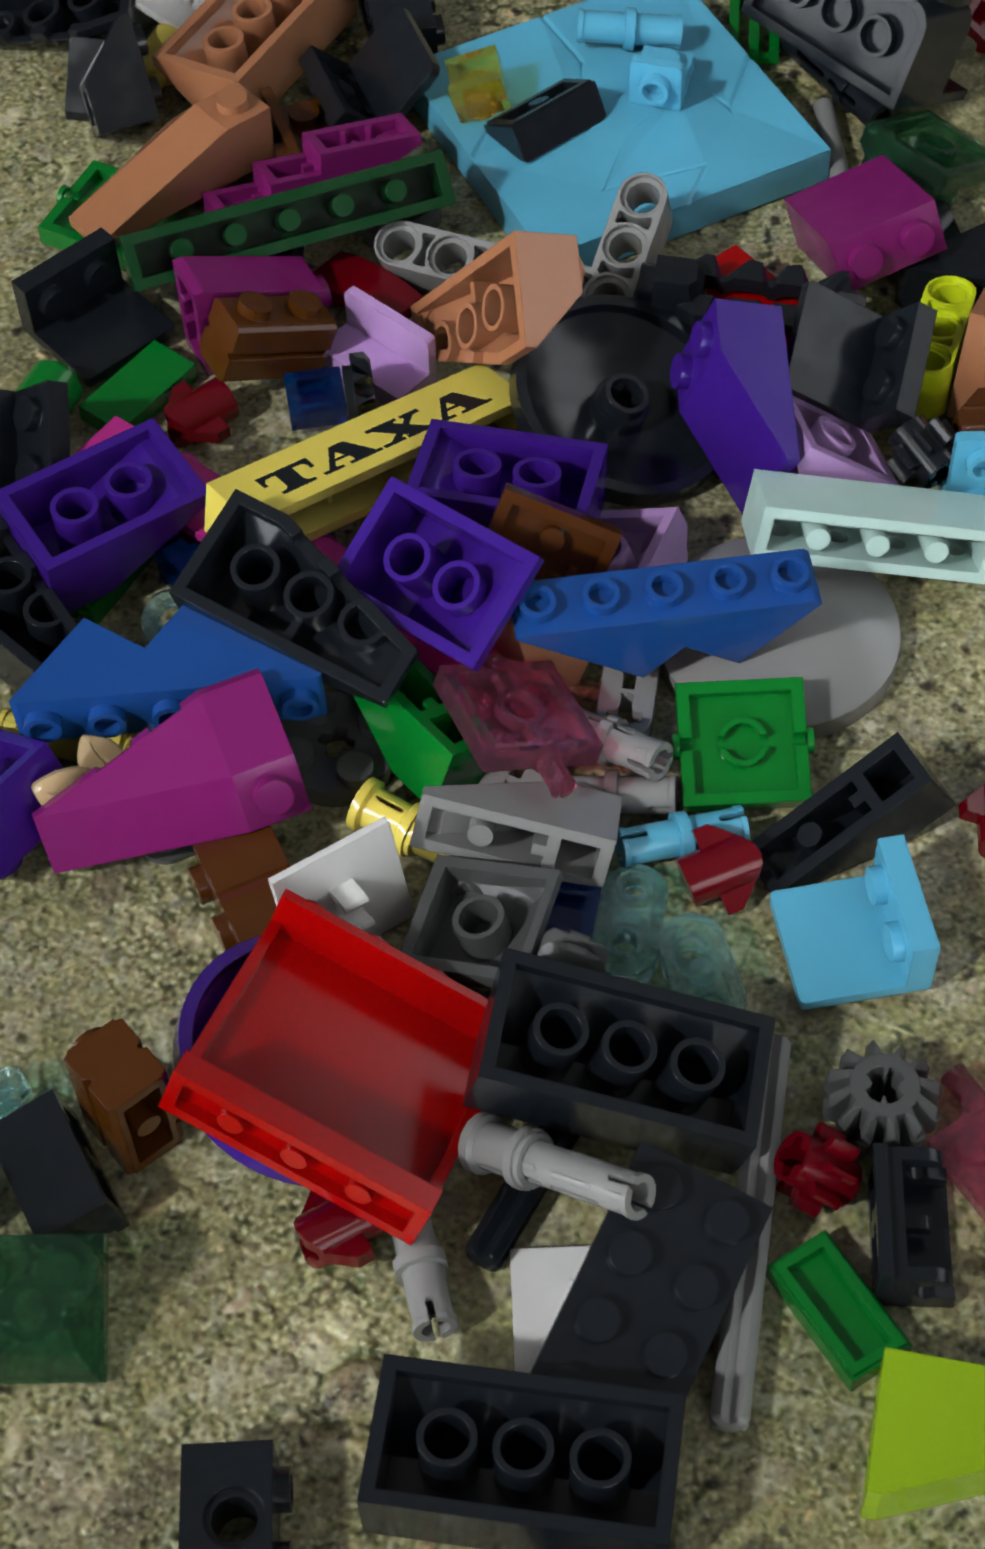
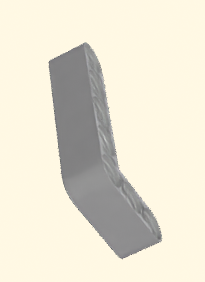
M640 172L631 175L623 181L615 198L592 266L584 265L583 293L580 297L606 294L637 299L638 280L642 262L656 264L658 255H662L672 226L673 216L666 185L660 177L652 173ZM645 203L657 205L653 210L646 213L634 211L638 206ZM396 220L387 223L379 230L375 237L374 249L384 269L405 281L420 294L427 295L455 274L444 273L448 266L458 262L465 263V267L496 243L409 221ZM414 250L406 259L393 260L401 251ZM636 252L640 254L632 262L620 263L616 261L624 253Z

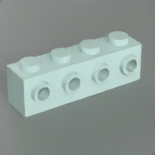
M754 469L741 519L750 555L805 549L809 551L812 566L985 584V495Z

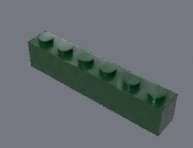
M438 149L117 236V241L131 289L134 292L174 282L175 275L172 260L181 256H269L457 203L443 149Z

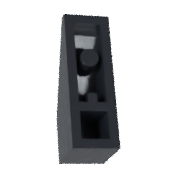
M897 732L751 841L762 854L763 865L759 877L770 894L775 890L817 884L874 858L878 838L904 834L907 842L956 806V804L924 759Z

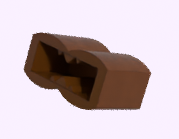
M271 825L251 833L193 844L192 847L197 865L188 868V874L201 904L204 905L213 901L219 912V915L211 918V922L223 951L225 952L246 940L261 936L276 909L268 878L291 867Z

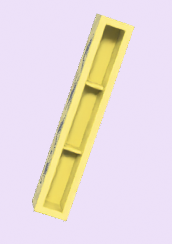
M476 364L206 483L204 531L208 532L235 489L289 515L310 541L369 514L391 476L407 484L431 419L519 431L511 408L509 382L487 365Z

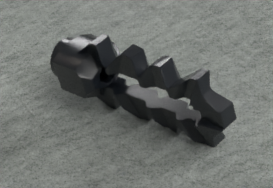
M705 254L696 260L658 255L656 264L642 262L638 280L637 299L651 304L653 308L672 313L678 319L693 327L696 321L702 320L715 299L714 295L705 294V288L715 289L720 294H726L731 291L762 294L768 300H776L781 297L799 298L802 285L809 281L802 265L787 266L776 279H768L763 262L750 259L724 277L715 255ZM841 270L817 282L863 307L866 306L867 296L851 288L849 271ZM733 297L726 299L763 304L758 300L741 299ZM774 303L773 305L782 306L785 337L790 338L797 305Z

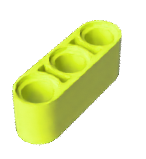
M947 275L936 277L928 282L920 302L937 310V316L915 416L924 415L927 419L941 416L948 409L970 312L976 301V287L965 278Z

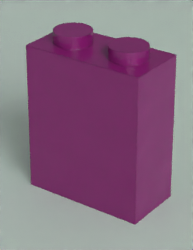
M884 155L784 198L797 246L827 277L841 270L849 271L851 288L853 290L947 249L935 199Z

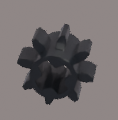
M924 415L915 416L914 419L902 424L890 437L889 444L896 455L890 458L886 464L903 485L909 482L911 486H914L920 482L924 488H932L948 477L953 443L957 432L947 419L940 421L938 417H934L929 422Z

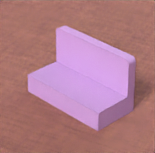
M352 286L344 292L347 323L337 330L331 349L326 350L328 357L324 365L325 368L343 378L342 366L350 365L349 353L364 352L370 359L375 400L383 405L438 382L436 342L432 333L356 286Z

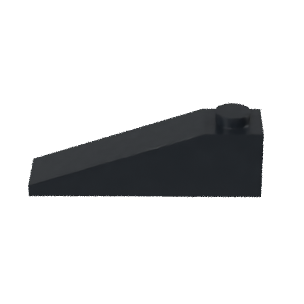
M0 0V46L69 42L70 36L104 39L113 21L119 15L127 13L130 14L132 24L140 23L143 31L160 23L134 7L135 0Z
M237 489L234 490L169 591L179 609L184 605L322 673L323 683L384 708L388 707L420 655L416 647L391 621L342 574L340 568L304 535L303 530L289 515Z

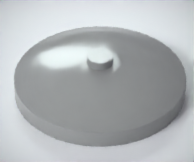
M746 537L717 545L701 553L690 562L750 555ZM813 566L823 604L741 663L685 647L661 664L659 670L673 695L675 683L803 677L807 727L814 728L815 739L825 737L854 724L877 705L889 688L895 674L901 640L900 622L896 607L883 584L872 572Z

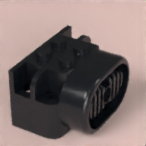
M744 0L741 8L742 13L891 110L964 100L968 90L949 77L956 60L971 58L977 47L976 42L968 36L972 21L969 4L972 0Z

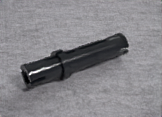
M780 37L779 49L794 60L812 79L832 95V101L840 111L845 113L851 112L872 134L875 132L880 134L892 125L896 117V110H891Z

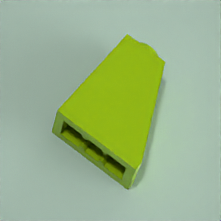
M885 1347L877 1378L860 1518L879 1520L985 1495V1365Z

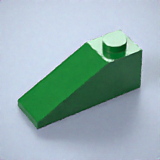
M418 659L387 708L353 695L391 771L420 800L424 786L479 784L487 771L499 736Z

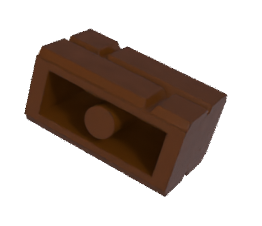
M294 290L288 296H265L258 292L246 291L241 293L240 297L214 298L208 316L209 325H205L199 348L201 355L218 381L222 382L320 377L328 357L326 350L331 349L338 329L336 321L319 297L311 292Z
M122 1018L118 1020L112 1019L104 1026L89 1029L80 1035L71 1046V1049L66 1051L67 1055L64 1058V1062L85 1123L103 1146L107 1145L109 1153L127 1175L137 1174L179 1144L184 1134L178 1117L158 1107L169 1082L166 1068L147 1047L143 1048L141 1039Z

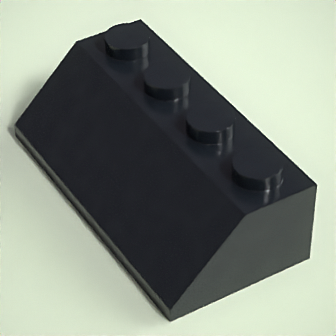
M505 947L475 1042L462 1106L632 1150H637L643 1141L687 1164L733 1175L757 1148L775 1017Z
M384 1354L357 1498L363 1532L478 1549H670L687 1394Z

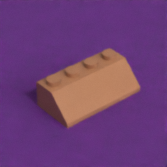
M205 0L152 55L153 64L191 105L236 82L240 83L260 100V89L271 87L278 102L304 73L298 61L310 45L324 51L358 14L356 1Z

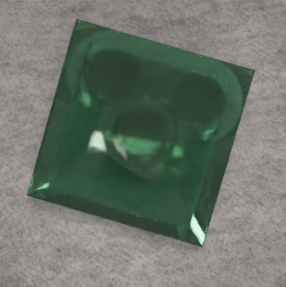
M929 109L869 121L866 124L860 139L864 152L862 164L878 156H886L932 198L945 201L950 209L960 190L985 181V146Z
M109 1233L0 1235V1384L108 1382Z

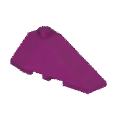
M259 668L196 690L179 703L180 710L152 731L148 727L130 740L132 746L102 768L93 767L32 813L54 874L251 833L312 810L294 753Z

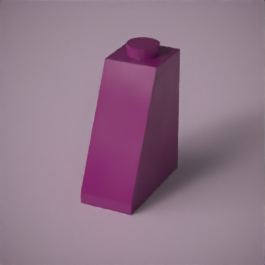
M181 256L172 260L186 342L207 376L214 375V373L201 355L199 343L205 325H209L208 316L214 298L240 297V294L246 291L258 292L265 296H288L294 290H305L317 295L326 309L333 304L332 295L325 278L321 274L315 276L302 256Z

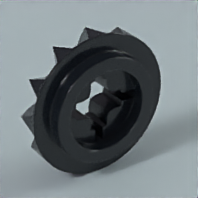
M364 352L349 353L350 365L342 366L349 420L376 409L370 359Z

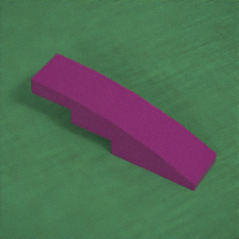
M402 113L302 132V153L252 162L254 182L203 192L204 211L209 212L399 160L422 144L421 133Z

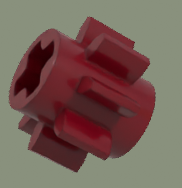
M819 1122L813 1137L801 1130L790 1134L781 1143L774 1158V1173L780 1180L776 1186V1191L789 1197V1205L815 1218L820 1213L823 1204L835 1210L844 1207L855 1197L861 1185L862 1167L855 1160L861 1153L860 1148L846 1141L847 1135L823 1122Z

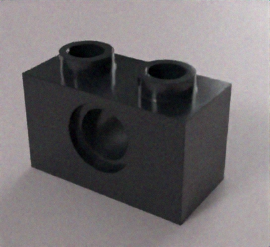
M273 1440L181 1444L179 1549H293L291 1541H280V1513H293L294 1488L292 1467L280 1466ZM247 1517L257 1522L253 1533L242 1541L227 1542L219 1538L224 1525L232 1519Z

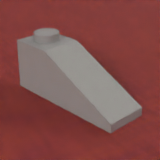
M562 781L424 786L410 846L454 857L557 869L562 872L563 884L601 893L617 842L623 796Z

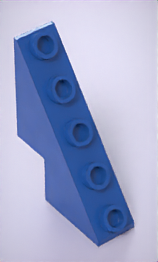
M796 549L533 580L512 614V620L517 641L644 678L685 647L741 663L823 603L809 551Z
M184 605L181 606L145 648L83 618L9 700L19 734L46 743L60 739L81 738L82 735L112 738L121 734L140 733L147 727L152 731L180 710L179 703L196 690L257 668L262 673L280 720L305 721L313 717H323L328 712L322 673Z

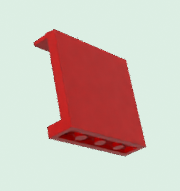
M285 889L270 922L190 1051H185L173 1070L158 1107L412 1246L431 1216L443 1192L441 1189L458 1157V1143L464 1126L475 1114L481 1112L480 1110L464 1107L462 1104L475 1042L489 998H485L452 980L442 970L434 966L425 965L390 946L380 936L365 932L337 917L320 903L305 899Z

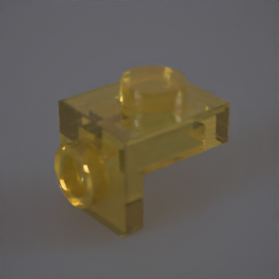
M496 45L445 60L450 82L448 86L449 97L461 124L472 120H485L496 113L512 109Z

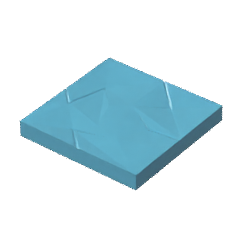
M585 0L545 14L542 18L537 17L435 53L434 56L440 65L439 75L431 87L425 91L413 106L414 110L507 235L513 231L577 235L579 257L584 265L590 267L594 261L618 190L623 181L631 175L640 172L652 173L660 177L665 183L673 216L667 241L827 180L829 175L830 147L755 61L749 58L747 52L701 0ZM625 7H636L637 13L683 15L680 50H674L695 53L694 72L680 111L629 102L630 62L633 55L641 54L643 46L634 45L632 51L623 50L622 44L576 43L579 8H584V10L625 12ZM564 78L591 79V81H595L606 112V117L602 121L530 162H523L516 158L487 134L484 127L487 121ZM645 203L638 206L634 211L646 213L653 210L657 205ZM636 252L624 253L617 260L636 254Z

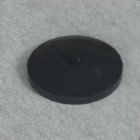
M606 294L579 297L540 345L512 364L509 379V395L512 412L519 431L607 443L606 502L625 506H656L673 502L694 492L712 476L715 469L680 414L678 391L672 388L670 383L672 360L686 346L691 336L692 327L678 319L674 314L653 308L651 304L639 299Z

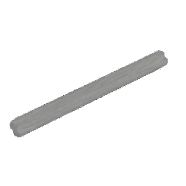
M773 1035L757 1148L739 1167L737 1181L738 1190L771 1207L774 1205L777 1178L773 1165L781 1141L791 1050L789 1039L783 1035ZM773 1209L720 1324L709 1422L712 1427L722 1431L738 1433L746 1431L749 1427Z

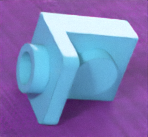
M644 45L641 54L633 55L630 62L629 102L680 111L694 72L695 53L678 51L668 47Z

